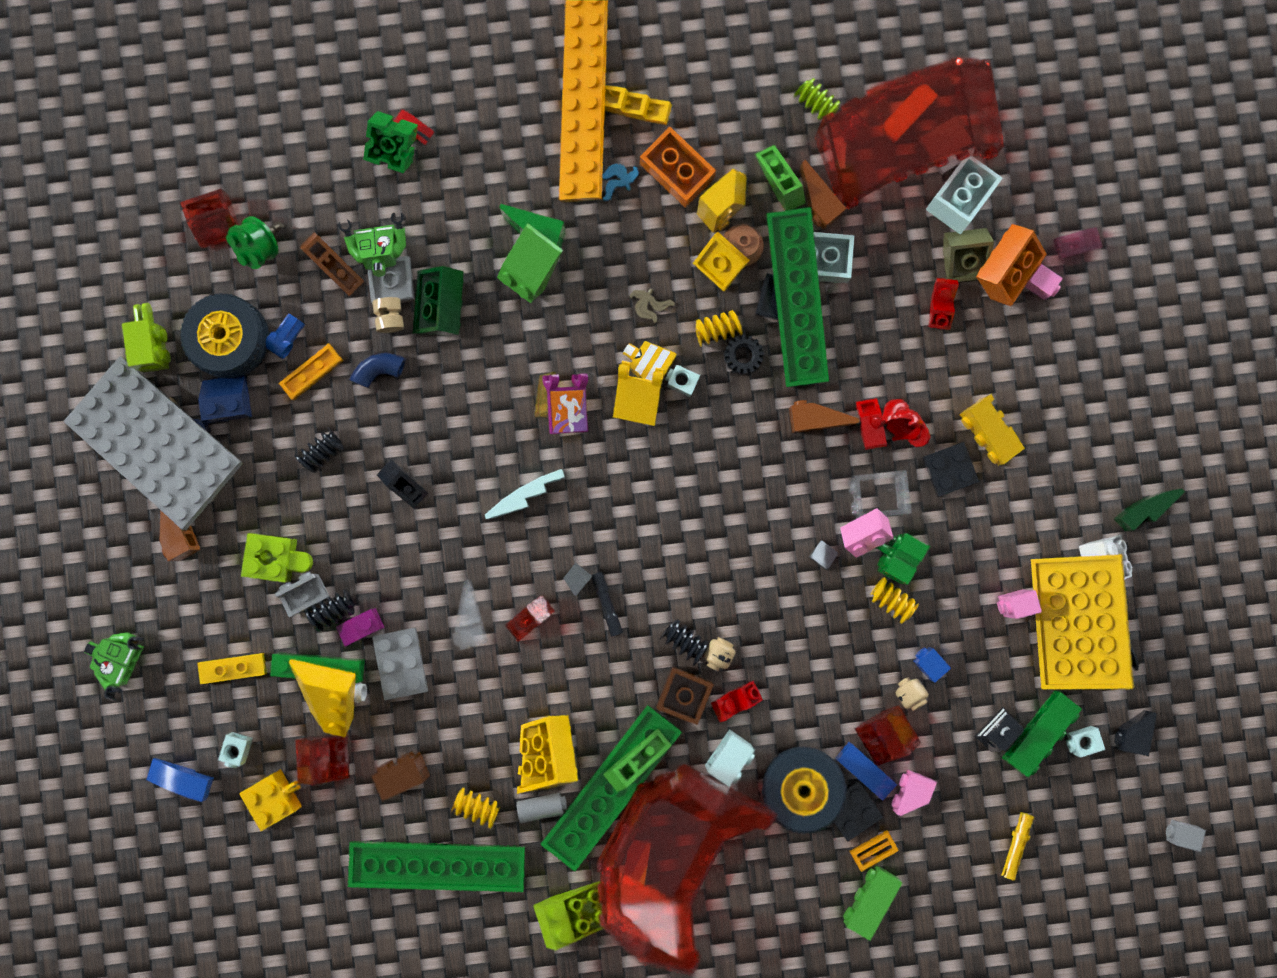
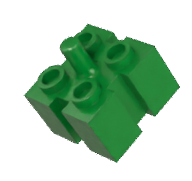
M377 111L367 123L366 137L370 139L365 144L363 160L377 165L386 162L388 163L387 168L404 174L413 162L415 148L411 147V145L416 140L418 125L403 119L399 123L394 122V116Z
M907 533L898 534L897 537L893 536L894 539L890 540L888 545L883 544L876 547V549L886 554H883L879 559L877 571L898 584L908 585L917 570L918 564L922 561L930 546Z

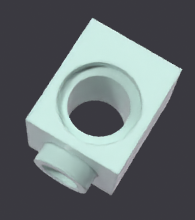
M676 365L674 370L670 368L665 380L669 381L668 388L691 397L700 375ZM684 375L688 382L685 385H678L675 380L676 377Z
M1088 726L1066 733L1068 737L1066 741L1067 747L1071 753L1078 757L1105 750L1099 729L1096 727ZM1083 737H1086L1087 744L1081 747L1080 741Z
M234 732L227 734L218 760L225 762L224 765L231 768H237L245 764L253 738ZM232 746H236L238 748V756H234L232 754Z

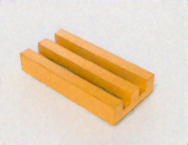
M886 830L849 852L862 872L899 850L890 833ZM886 838L888 839V840H886L885 842H883V843L877 845L876 847H874V848L868 850L867 852H865V853H863V854L857 856V854H859V853H861L862 851H864V850L870 848L871 846H873V845L879 843L880 841H882V840H884V839H886ZM891 845L892 848L861 864L860 861Z

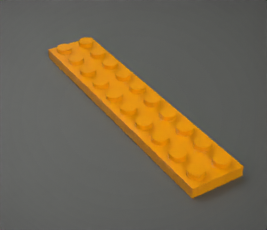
M566 0L559 200L561 202L602 199L608 0Z

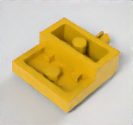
M281 769L239 793L260 831L302 807L294 791L300 789V784L293 788L299 782L294 781L289 784Z

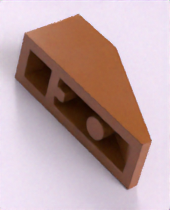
M804 160L799 169L808 207H811L813 223L817 227L821 226L824 230L844 214L846 207L810 164Z
M315 232L300 246L301 250L348 296L364 282Z
M807 400L795 401L794 405L789 407L792 433L856 425L859 423V418L815 403H807Z
M160 510V544L162 546V553L167 558V561H181L200 551V546L191 525L187 530H182Z

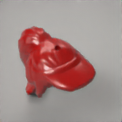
M893 399L887 402L882 417H871V423L875 429H879L887 424L886 429L895 435V437H892V441L908 440L915 447H923L928 444L931 438L929 429L921 416L916 411L910 409L908 404L902 399Z

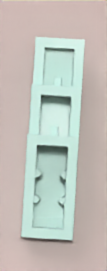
M560 469L541 476L518 488L487 512L485 518L489 520L529 508L527 499L547 493L546 484L565 479L563 470Z

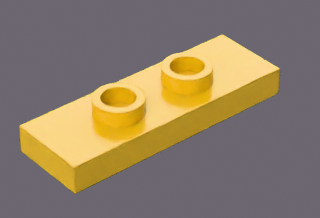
M264 653L197 663L200 684L267 674Z

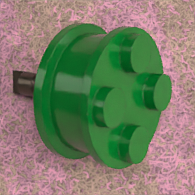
M249 216L242 221L241 225H234L228 230L226 240L242 266L259 269L264 265L265 260H273L277 257L278 244L274 234L286 226L278 222L268 228L260 219Z

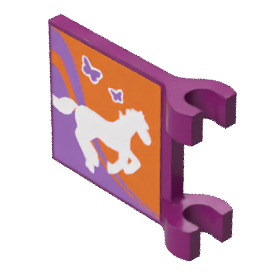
M588 374L572 375L574 387H558L559 375L543 376V385L547 391L550 434L588 432L586 405Z

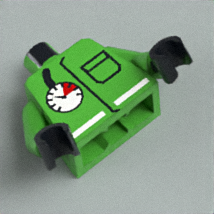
M401 213V220L399 222L396 221V214H391V221L396 224V228L394 225L354 230V234L351 233L353 226L348 219L349 228L346 230L342 229L341 222H339L338 227L345 233L344 240L350 255L358 263H363L365 269L373 270V275L376 277H382L386 274L385 267L396 265V259L400 257L406 247L405 228L402 226L406 221V216Z
M125 632L113 634L109 638L102 639L99 645L91 641L86 645L84 653L93 657L90 668L94 670V675L104 688L106 699L116 701L115 694H121L123 691L121 688H117V686L128 683L144 646L138 645L139 641H144L143 637H136Z

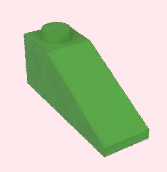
M773 145L757 153L756 158L785 211L804 204L803 185L776 146Z
M656 729L603 775L617 792L623 790L672 745L660 730Z

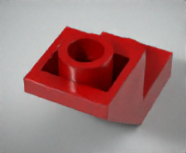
M936 278L931 297L929 328L950 330L955 315L954 299L959 286L958 280Z
M877 398L856 402L865 450L887 446L884 425L879 429H875L871 423V417H882Z
M753 680L723 694L711 702V705L721 723L738 712L752 708L763 699Z

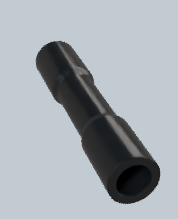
M603 571L595 573L591 579L599 596L611 637L623 633L618 615L614 610Z

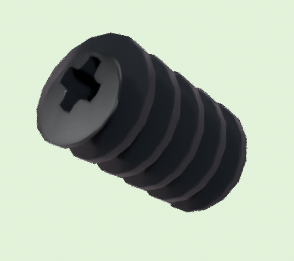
M327 427L329 434L321 432L322 440L314 438L315 446L307 443L309 451L303 448L300 449L302 457L294 454L295 458L306 470L316 473V465L321 468L324 466L322 459L329 462L331 460L329 454L336 456V449L344 450L341 440L329 427Z
M343 589L344 596H341L338 592L335 593V601L330 596L327 597V605L320 601V609L312 605V613L305 609L310 624L317 631H323L324 626L327 628L331 627L332 622L335 624L339 623V617L344 620L347 618V614L350 616L355 614L354 602L346 589Z
M676 619L666 628L660 639L666 636V645L674 642L673 650L680 647V656L687 652V661L695 658L693 662L695 666L706 652L708 641L704 640L699 643L701 636L697 635L692 638L694 631L689 630L686 632L687 625L684 624L679 627L680 620Z

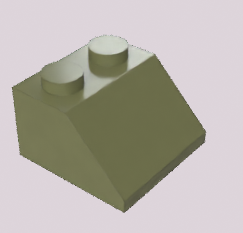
M987 228L965 230L961 235L957 232L944 233L943 257L946 279L958 280V282L977 280L976 276L980 268L984 266L993 251L994 241Z

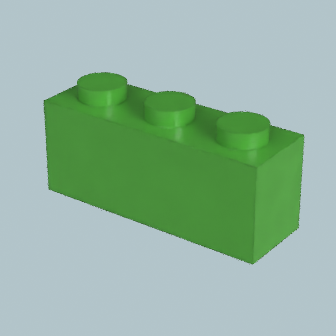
M876 864L873 869L871 868L867 872L863 888L860 887L857 890L853 906L847 908L843 917L847 928L869 941L902 885V881L898 877Z

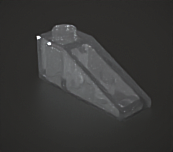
M471 579L464 581L455 624L456 633L453 634L454 643L460 647V650L488 642Z

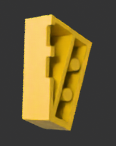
M990 394L978 400L962 412L960 416L962 417V424L968 430L971 429L975 434V441L981 447L984 446L988 451V458L999 466L1008 462L1025 448L1012 427H1008L1002 420L1004 417L1001 410L997 412L991 402L995 399Z

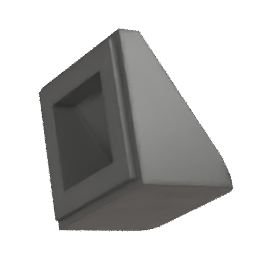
M820 540L808 558L823 569L828 570L838 552Z
M575 563L563 579L572 593L577 596L591 579L592 575Z

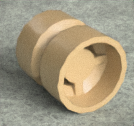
M385 297L372 301L374 314L378 316L375 319L376 332L391 333L404 329L403 317L399 315L402 311L400 298Z

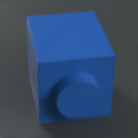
M925 647L922 648L915 655L917 658L913 661L924 675L934 683L951 669L935 649L930 647L927 649Z

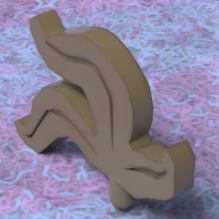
M649 289L648 292L633 290L630 294V299L632 297L640 299L635 305V311L642 319L653 320L654 323L657 322L656 314L647 309L648 302H650L656 312L664 311L669 306H675L672 300L657 302L651 295L653 289Z

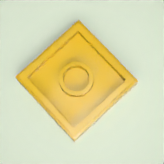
M717 232L693 264L722 291H725L750 260Z

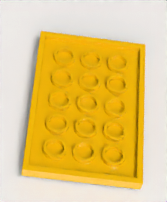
M1123 555L1031 559L1033 590H1036L1042 611L1035 614L1041 689L1134 688Z

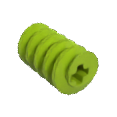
M812 78L809 81H805L793 97L795 98L800 95L798 101L799 103L806 101V109L813 106L811 113L816 114L819 112L817 119L825 118L824 125H826L838 111L840 101L832 103L834 95L826 98L828 90L825 89L820 92L822 84L819 83L813 86L815 78Z

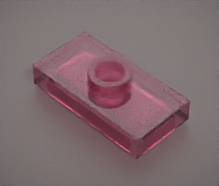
M1097 227L1054 239L1059 260L1102 248Z

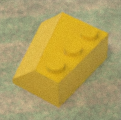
M734 168L701 195L699 199L697 215L713 233L718 229L722 231L730 223L729 219L745 206L747 176Z
M290 659V666L308 708L322 730L331 735L346 737L354 718L356 674Z
M568 715L547 716L521 725L519 751L523 756L522 766L518 767V774L521 775V786H517V794L550 789L578 781Z

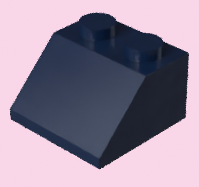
M246 375L236 378H218L202 381L198 399L201 421L216 423L252 417Z

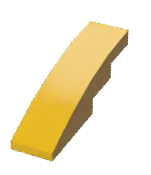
M605 85V111L667 125L672 108L671 102L651 99L645 94L628 92L626 88Z

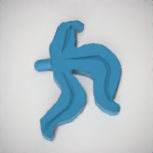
M612 164L602 174V179L608 180L613 176H617L620 180L608 181L605 188L606 196L603 197V200H611L616 187L626 186L628 191L631 190L629 184L633 183L638 177L639 172L637 168L633 167V171L627 174L624 165Z

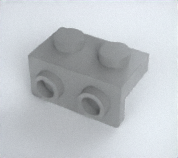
M308 572L298 577V582L294 584L289 582L279 587L280 591L276 592L275 596L280 598L289 617H293L329 597L319 574Z

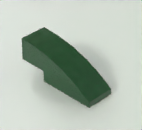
M1175 489L1148 496L1123 510L1114 520L1125 531H1134L1144 520L1146 522H1155L1185 491L1183 489Z

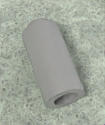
M560 792L517 801L520 823L564 814V809H567L566 798L561 796Z

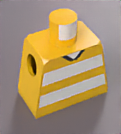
M644 341L640 349L628 343L623 351V355L632 359L630 371L638 378L652 380L656 367L664 369L665 376L677 356L675 352Z

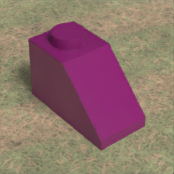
M376 608L355 616L336 627L345 647L385 628Z

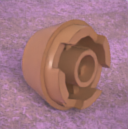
M739 224L731 227L724 234V237L750 260L746 266L755 263L762 255L764 248L763 238L754 227Z

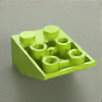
M600 881L552 896L533 905L546 948L559 950L614 924Z

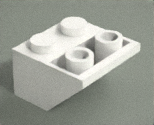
M1122 535L1079 546L1081 556L1122 554L1124 579L1132 577V565L1128 561L1126 554L1127 546L1122 539Z

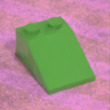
M527 224L502 264L497 278L518 293L520 297L532 303L545 290L563 250Z

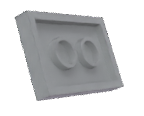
M416 627L372 636L384 700L428 692Z

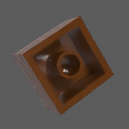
M672 666L657 702L656 709L698 725L714 684L709 680Z
M410 751L396 759L397 762L394 763L393 760H390L376 768L377 772L372 775V778L382 801L424 783L430 776L420 752L414 754L413 751Z

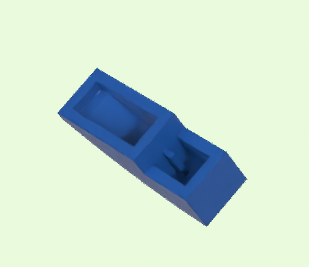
M850 742L835 757L882 801L897 785Z
M153 758L146 780L176 794L203 802L208 798L214 778L196 773L194 769Z

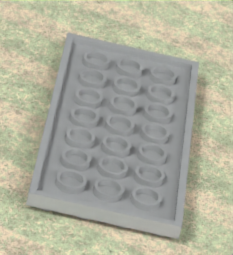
M121 356L63 421L182 530L188 529L243 464L142 373L128 367L127 360Z

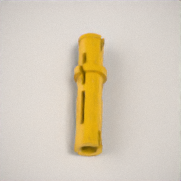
M1020 812L1018 824L1012 832L1013 839L1006 863L1001 873L1005 878L1016 879L1026 842L1030 839L1029 833L1034 816Z

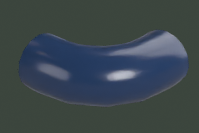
M391 353L371 355L358 364L349 380L369 389L372 381L379 375L389 374L398 378L405 367L406 358Z

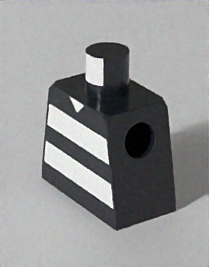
M1002 707L975 737L990 752H1004L1021 735L1024 728L1016 718Z

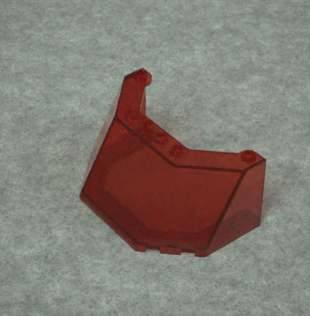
M956 57L873 86L865 91L867 96L860 100L858 97L851 99L841 106L842 111L835 115L833 112L825 115L815 135V140L834 193L848 209L859 205V200L894 180L898 183L907 179L908 175L914 173L916 175L924 174L929 171L928 168L934 166L937 168L944 167L951 160L957 159V161H961L971 156H981V158H986L987 160L999 156V152L1004 148V141L990 60L984 59L980 62L979 58H968L965 61L964 57Z
M686 764L679 766L676 771H668L654 777V780L651 782L638 784L597 861V872L600 873L601 883L598 884V902L602 904V914L599 915L600 926L637 961L693 976L700 962V954L695 948L692 903L725 841L755 829H769L777 814L762 803ZM647 867L645 884L643 885L639 881Z

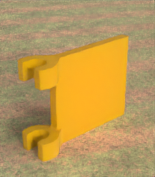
M622 361L618 368V384L613 417L655 426L664 369L656 367L652 380L629 376L631 362Z

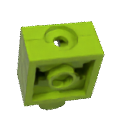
M143 303L142 306L140 304L134 305L135 321L122 323L127 366L143 373L169 369L168 363L171 358L169 351L166 350L165 342L168 340L166 330L154 323L152 307L149 303Z
M247 533L241 577L291 582L292 572H308L313 566V558L306 552L296 551L297 539Z

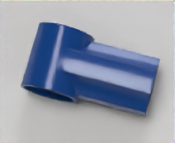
M288 313L278 329L270 333L266 338V349L279 358L284 359L292 350L293 341L305 324Z

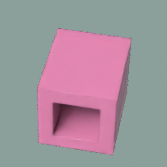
M1041 264L1025 287L1045 300L1050 296L1054 297L1061 288L1059 283L1063 278Z

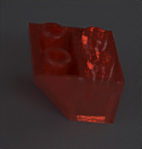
M222 189L180 202L186 222L201 249L226 241L228 230L234 225H239L230 197Z
M899 705L878 713L855 728L876 766L910 755L921 743Z
M347 734L346 737L324 735L295 739L297 780L299 784L315 785L350 778Z

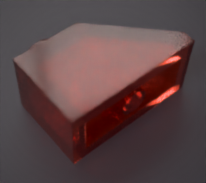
M540 595L505 626L519 642L552 615L555 610Z

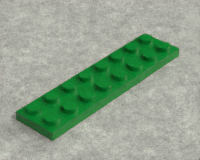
M811 207L766 213L786 387L828 382L829 375Z
M648 704L541 842V846L574 872L667 751L627 788L618 792L603 774L656 729L660 730L671 745L682 733L679 728Z
M351 841L349 843L348 887L499 892L524 891L525 846Z

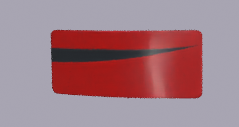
M403 109L394 120V122L399 123L403 119L417 124L416 139L424 145L434 133L431 128Z

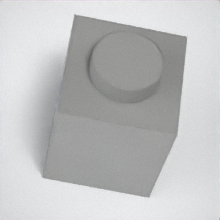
M1171 819V823L1166 829V840L1174 845L1201 852L1206 830Z

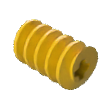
M733 310L729 311L728 316L725 313H721L720 319L717 315H713L712 322L708 317L704 318V324L700 319L696 320L695 330L701 347L702 340H705L709 345L710 338L712 337L715 342H718L719 335L724 340H727V333L732 338L735 337V331H738L740 335L743 334L740 320Z
M883 577L870 593V595H874L872 602L880 600V608L887 605L886 613L894 610L893 618L895 619L899 615L902 616L900 620L902 624L913 615L919 603L914 605L915 600L913 598L907 600L908 594H901L900 588L893 590V583L886 585L887 578Z
M462 787L455 799L451 812L454 808H456V816L464 812V819L472 815V822L474 823L480 818L481 826L489 821L488 828L491 829L500 807L497 808V801L495 800L489 805V797H486L481 802V794H478L474 799L473 791L464 795L465 788Z

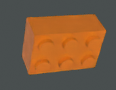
M670 126L640 156V165L685 208L715 178L716 170Z
M1012 224L1008 231L1004 233L997 247L991 252L984 266L980 268L976 277L990 299L1012 306L1047 254L1033 230Z

